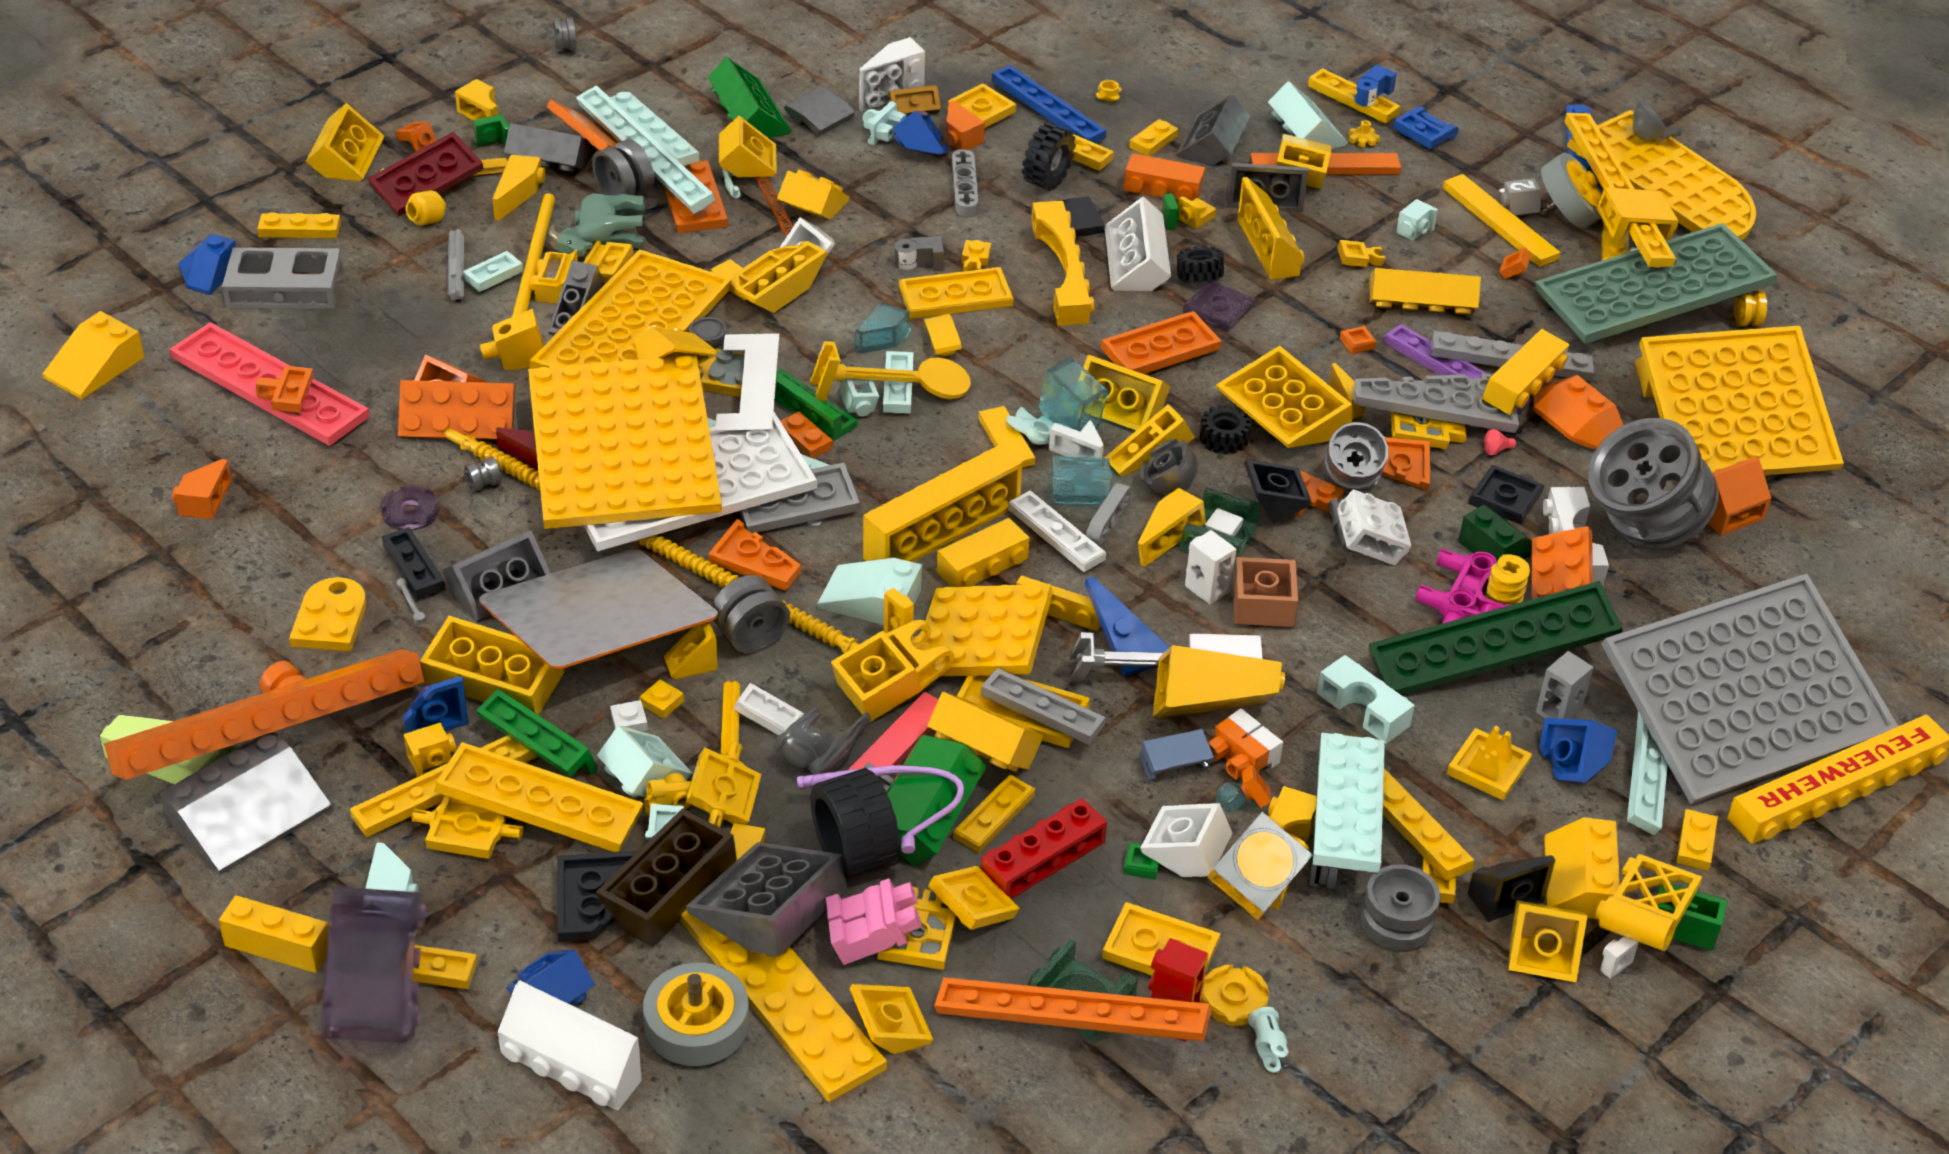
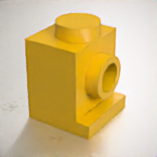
M441 723L404 734L407 757L417 777L423 775V770L448 763L451 760V753L457 750L452 734H446Z

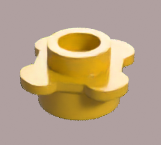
M1105 80L1098 86L1099 92L1096 93V97L1107 102L1117 101L1120 99L1118 94L1122 89L1117 82Z

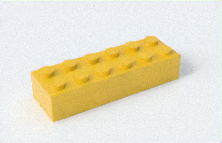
M1000 444L864 514L863 559L872 561L897 558L915 562L1009 512L1008 502L1021 496L1023 462Z

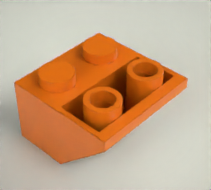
M1756 456L1712 472L1718 484L1719 498L1716 510L1707 524L1720 536L1765 519L1771 495L1760 460Z

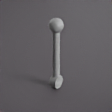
M404 578L398 579L396 586L403 591L414 613V623L423 624L426 621L425 614L419 612L407 588V580Z

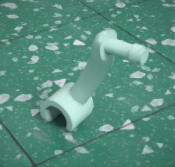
M722 168L726 190L733 198H739L741 194L739 187L734 186L731 176L735 175Z

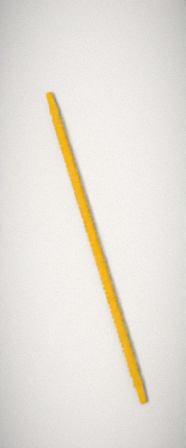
M452 429L444 431L447 439L460 445V449L473 452V455L477 458L480 457L481 460L493 456L499 470L505 471L506 474H511L512 477H517L518 480L523 481L525 484H530L531 487H536L540 491L539 472L535 468L524 465L521 461H517L516 458L505 455L504 452L498 451L497 448H492L491 445H486L483 441H476L473 436L464 435ZM658 534L634 541L639 542L642 546L646 545L647 549H652L655 553L659 552L660 556H665L668 560L672 559L673 563H679L681 567L685 566L687 570H692L694 574L699 573V576L705 577L707 581L712 580L713 584H719L720 588H724L733 580L738 579L737 575H732L729 571L725 572L724 568H718L716 564L712 565L710 561H705L703 557L698 558L697 554H691L690 550H685L682 546L678 547L677 543H672L668 539L665 540L663 536L658 537ZM792 604L786 605L790 611V625L794 624L796 628H801L803 632L808 631L809 635H815L816 639H822L824 643L829 642L831 647L838 646L844 653L859 645L857 639L843 636L842 631H835L834 626L828 627L826 622L821 623L820 619L814 620L813 615L807 616L805 611L800 612V609L797 607L793 609Z

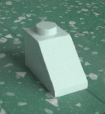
M377 842L364 892L365 901L370 897H374L402 917H409L411 904H416L418 900V884L413 883L411 869L384 843Z

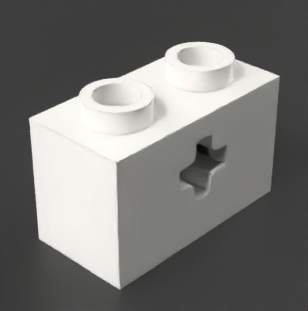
M1212 530L1193 539L1189 545L1185 586L1209 605L1230 593L1236 548Z

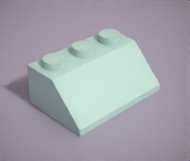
M1288 81L1268 101L1274 109L1271 113L1281 123L1285 122L1282 126L1292 136L1295 134V137L1331 145V149L1345 146L1348 143L1319 107L1291 82Z

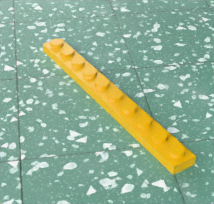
M1567 113L1564 122L1603 189L1605 187L1634 189L1590 113ZM1629 222L1627 230L1647 265L1654 268L1673 267L1676 257L1656 224Z

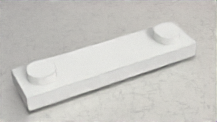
M1028 491L1008 502V510L1083 572L1106 560V552L1032 491Z

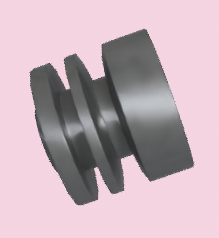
M1353 422L1341 426L1331 437L1323 460V473L1326 481L1345 489L1344 495H1349L1353 489L1362 493L1369 492L1378 483L1388 459V445L1385 437L1377 428L1367 423Z

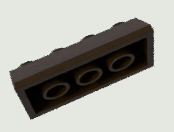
M682 808L596 891L597 897L628 934L653 947L682 918L681 915L687 910L686 906L737 861L734 835Z

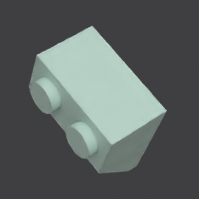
M620 725L617 726L597 754L605 764L604 769L606 772L618 778L623 784L622 789L634 798L638 796L647 797V781L664 779L672 773L682 774L686 781L693 776L688 767L659 736Z

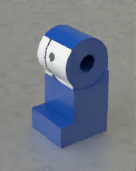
M1376 64L1357 81L1355 102L1361 106H1372L1376 98L1382 93L1390 95L1394 92L1397 73Z

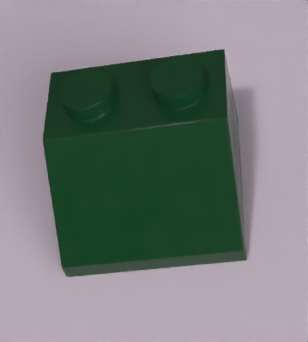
M1482 505L1463 516L1458 542L1473 554L1476 552H1487L1493 555L1497 562L1502 555L1511 554L1522 559L1532 555V539L1487 506Z

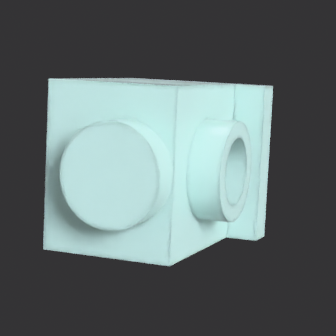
M1416 199L1400 211L1396 233L1414 241L1421 234H1425L1427 231L1432 232L1435 228L1438 209Z
M844 379V381H841L837 393L838 397H842L847 412L857 413L858 416H867L874 412L879 398L873 380ZM854 385H860V388L855 389Z

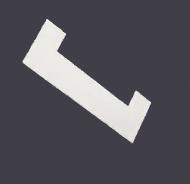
M779 334L725 335L723 350H745L740 412L717 414L715 431L772 429Z

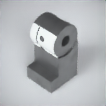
M941 236L903 239L895 243V265L898 268L910 270L915 267H933V271H944V251Z

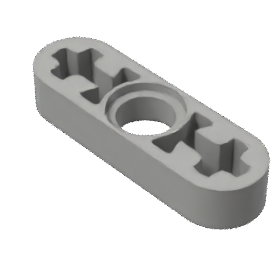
M1117 482L1092 518L1086 536L1098 546L1103 545L1127 508L1131 498L1132 487Z

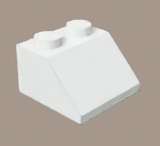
M1220 803L1162 806L1140 849L1143 854L1182 877H1205L1209 875L1213 867L1219 862L1232 835V831Z

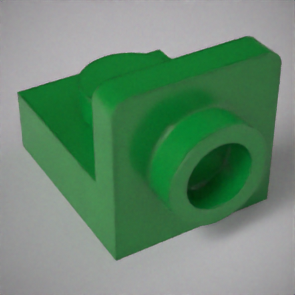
M502 114L473 120L476 144L482 146L502 141L506 145L510 123L505 121Z

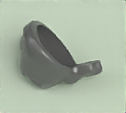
M1642 100L1637 103V108L1633 113L1632 130L1638 138L1643 141H1651L1658 138L1666 140L1669 137L1682 135L1681 128H1667L1647 101Z

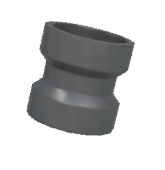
M493 456L484 458L481 464L471 462L463 467L466 481L472 492L481 490L484 485L489 484L493 486L502 481L498 464Z

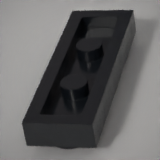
M410 527L382 536L383 546L404 579L407 580L417 599L446 589L443 577Z

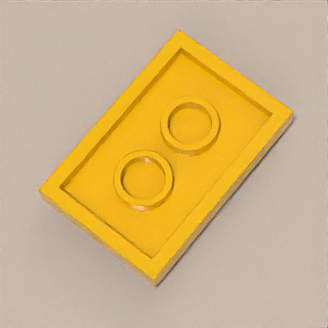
M1125 902L1103 948L1102 959L1153 975L1155 970L1151 968V963L1157 949L1163 950L1169 938L1207 952V971L1219 944L1220 933Z

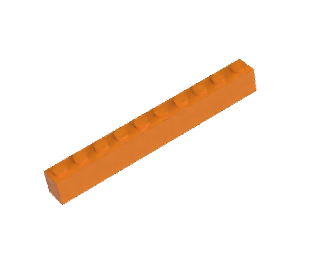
M400 649L104 743L111 773L114 776L127 780L425 683L417 652Z

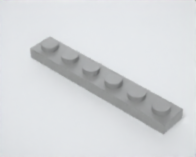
M1433 331L1431 356L1502 367L1524 345L1507 343L1500 340L1482 339L1475 336L1456 335L1450 332ZM1567 352L1566 355L1569 356L1567 363L1562 370L1557 369L1554 376L1567 378L1578 375L1583 380L1591 381L1594 374L1593 358L1582 353Z

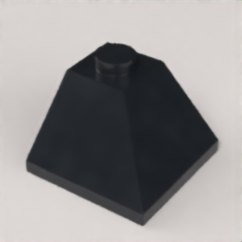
M1553 855L1482 867L1472 873L1467 894L1488 922L1515 913L1517 901L1534 904L1544 903L1556 859Z

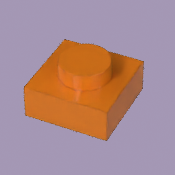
M1524 247L1504 257L1499 272L1505 280L1514 275L1519 276L1527 270L1531 253L1527 248Z
M1251 765L1242 770L1243 784L1240 786L1248 800L1252 801L1254 799L1260 808L1271 802L1270 788L1255 767Z

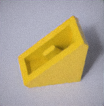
M710 622L694 626L664 655L672 678L679 679L718 670L717 641Z

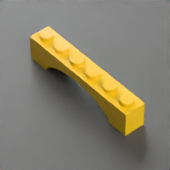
M1063 201L1034 202L1032 205L1031 224L1035 239L1043 240L1052 248L1060 259L1066 276L1062 286L1055 288L1053 310L1057 325L1089 324L1090 313H1094V299L1089 297V280L1084 279V262L1079 261L1080 248L1079 245H1075V229L1070 228V211L1065 210Z

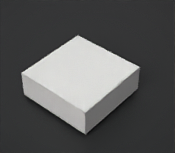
M1217 508L1205 524L1204 533L1212 530L1225 541L1231 542L1242 527L1243 518Z

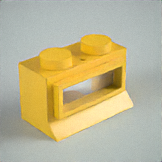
M577 249L570 254L546 252L544 259H538L537 275H532L530 284L531 291H535L536 302L558 303L571 261L578 262Z

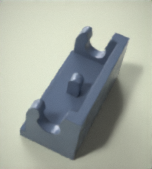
M1203 729L1143 741L1139 755L1140 763H1142L1149 780L1156 779L1155 775L1161 771L1200 763L1203 769L1208 768V763H1212L1214 759Z

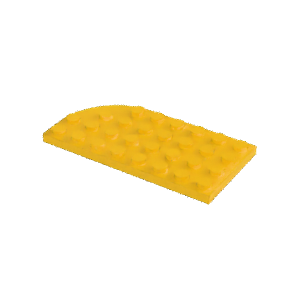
M1632 110L1597 125L1634 189L1661 191L1677 217L1678 223L1690 230L1691 233L1724 223L1740 240H1744L1749 235L1756 219V208L1747 190L1734 178L1672 137L1666 140L1661 138L1651 141L1641 140L1632 130L1634 113ZM1571 137L1567 147L1578 156L1585 158L1574 137Z

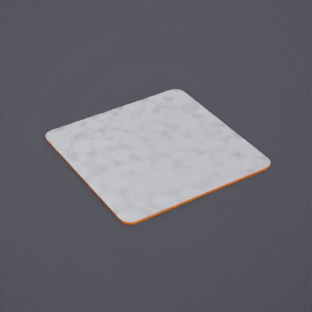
M635 549L483 594L479 598V603L549 667L554 669L567 668L715 620L718 617L716 609L644 552Z

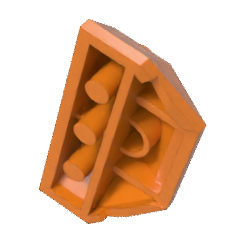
M1578 375L1553 381L1542 386L1535 396L1533 395L1534 412L1570 441L1588 448L1597 449L1607 436L1623 426L1616 405Z

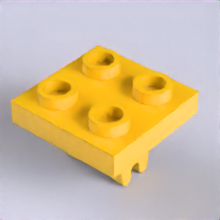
M1494 726L1490 734L1475 728L1449 764L1447 775L1504 801L1529 765L1532 753L1512 745L1511 733L1506 731L1503 736L1500 735V728L1498 726Z

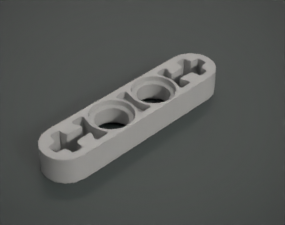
M956 150L952 154L955 211L962 217H971L978 212L975 157L969 150Z

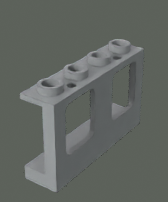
M233 247L222 285L226 308L335 309L334 285L337 272H343L340 248ZM239 271H269L266 274L238 273ZM292 272H323V273H321V274H294V273H292Z

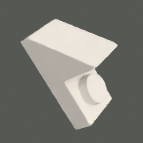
M1091 420L1088 421L1081 432L1058 423L1051 427L1049 451L1096 468L1102 466L1104 444Z

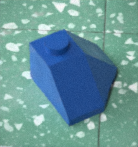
M916 110L892 127L896 132L894 138L901 147L905 146L908 149L940 155L949 153L945 144L941 146L939 141L943 137L927 112Z
M210 234L178 263L187 289L211 295L223 283L232 248H236L235 240Z
M461 676L422 688L403 716L405 734L437 723H441L444 731L469 724L464 684Z
M1545 718L1539 749L1542 755L1550 761L1553 767L1551 771L1556 780L1586 783L1611 761L1617 730L1594 720Z
M575 949L547 952L517 974L520 981L572 1006L587 997L586 991L595 986ZM516 980L507 986L510 994L513 993L517 984Z

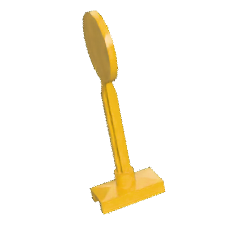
M824 341L810 379L811 386H818L814 397L825 402L833 380L861 379L917 382L929 393L946 399L961 398L966 395L971 385L970 377L966 370L959 364L943 358H929L923 361L918 371L846 367L844 364H840L835 342Z

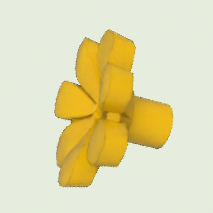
M1367 120L1361 122V127H1357V129L1351 128L1348 132L1350 136L1348 141L1351 144L1358 141L1357 145L1365 148L1366 143L1370 146H1375L1376 142H1380V136L1375 134V129L1371 128V122Z

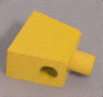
M533 309L494 324L492 329L495 341L480 344L484 360L500 356L503 367L507 371L530 368V359L544 346Z

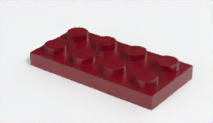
M453 131L369 177L368 182L372 189L399 217L406 213V203L412 194L429 190L440 194L484 168L483 162Z

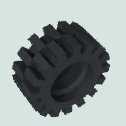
M1194 246V249L1186 248L1185 251L1181 250L1177 254V276L1180 280L1183 279L1184 282L1190 281L1193 284L1195 282L1203 284V281L1210 283L1212 280L1217 281L1223 277L1224 253L1220 249L1215 250V247L1207 248V246H1202V248H1198V246Z
M1218 405L1217 410L1214 407L1209 408V411L1206 410L1201 418L1199 438L1202 445L1206 444L1208 450L1214 448L1215 453H1219V450H1222L1223 454H1228L1230 450L1233 454L1237 453L1238 449L1240 451L1244 450L1245 446L1249 444L1251 431L1250 417L1247 418L1248 414L1245 412L1241 413V409L1238 407L1232 410L1230 405H1227V409H1224L1223 405Z

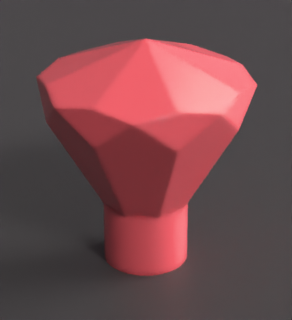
M1496 429L1489 430L1484 438V449L1489 456L1497 455L1505 449H1514L1516 446L1514 438H1506Z

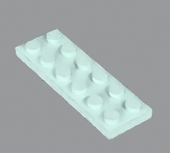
M1321 733L1313 865L1379 873L1382 845L1385 740H1377L1371 737L1345 736L1339 733Z

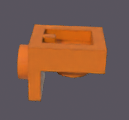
M415 121L395 131L398 141H409L415 152L437 141L430 122Z

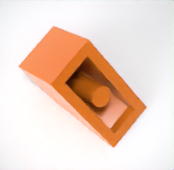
M954 100L950 101L946 121V143L956 150H970L983 144L985 122Z
M227 459L218 460L183 476L180 484L175 486L173 490V502L177 505L179 516L214 519L232 482Z

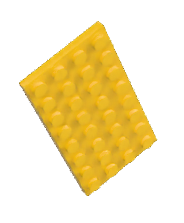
M639 249L530 359V369L638 360L634 336L652 325H659L662 329L668 330L679 328L682 329V332L689 333L690 324L699 318L705 317L731 289L732 278Z

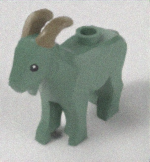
M593 193L581 200V209L575 211V228H566L559 233L557 232L556 224L551 225L549 229V235L552 238L550 241L551 248L554 251L567 254L577 249V257L584 256L588 249L593 248V244L596 241H600L601 245L613 242L632 244L634 248L643 249V237H637L636 233L618 230H636V226L643 225L642 218H645L644 196L628 194L609 196Z

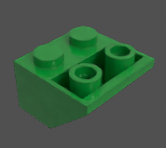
M1670 883L1674 891L1687 888L1684 886ZM1658 885L1656 895L1667 893L1663 885ZM1697 891L1678 923L1672 939L1713 951L1722 927L1727 900ZM1672 901L1657 904L1659 909L1671 914L1676 909Z

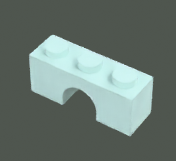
M1346 655L1320 672L1317 694L1339 710L1351 703L1365 705L1366 712L1363 728L1379 740H1385V744L1411 726L1415 705Z

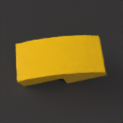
M950 313L924 319L925 328L936 355L949 356L956 353V350L962 349L960 338Z

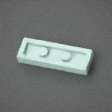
M886 351L885 369L913 371V352ZM884 381L883 412L911 413L912 382Z

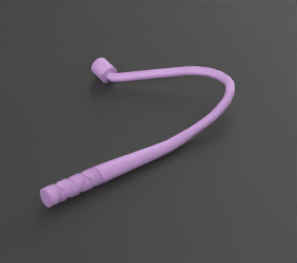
M895 765L867 768L874 772L877 777L898 773H928L948 778L957 785L956 797L948 806L908 831L901 838V850L904 853L914 852V835L956 808L964 794L962 781L952 773L941 769ZM859 769L798 776V788H812L816 783Z

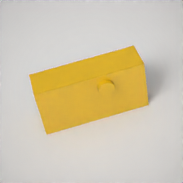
M448 616L420 660L424 680L427 685L461 676L465 697L485 702L498 688L537 715L542 711L564 674V668L554 669L549 667L516 636L452 616Z

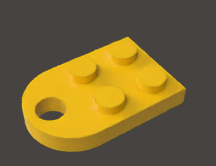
M342 577L324 579L311 586L303 598L289 637L290 646L351 652L366 610V597L363 587L354 580ZM338 590L345 591L341 594H333V592Z

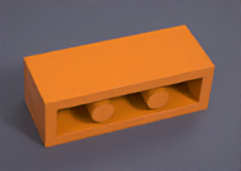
M1132 153L1125 169L1123 190L1163 198L1164 194H1173L1176 201L1182 196L1193 201L1196 198L1199 199L1201 195L1205 167Z

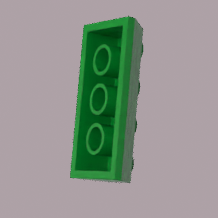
M726 56L708 76L713 86L711 89L720 97L719 103L728 111L727 116L730 120L734 121L738 116H741L768 138L788 135L792 132L761 80Z
M922 735L902 765L941 769L957 776L964 785L963 797L956 808L914 835L915 851L912 853L902 852L901 838L908 831L948 806L956 797L957 785L948 778L939 775L898 773L887 790V795L891 801L899 828L900 855L913 867L938 853L987 767V764L965 744Z

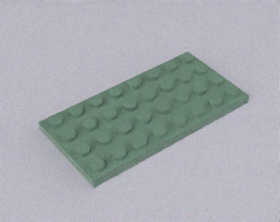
M1724 223L1667 240L1668 246L1676 257L1673 267H1649L1638 249L1535 281V290L1586 344L1757 289H1763L1777 283V274Z

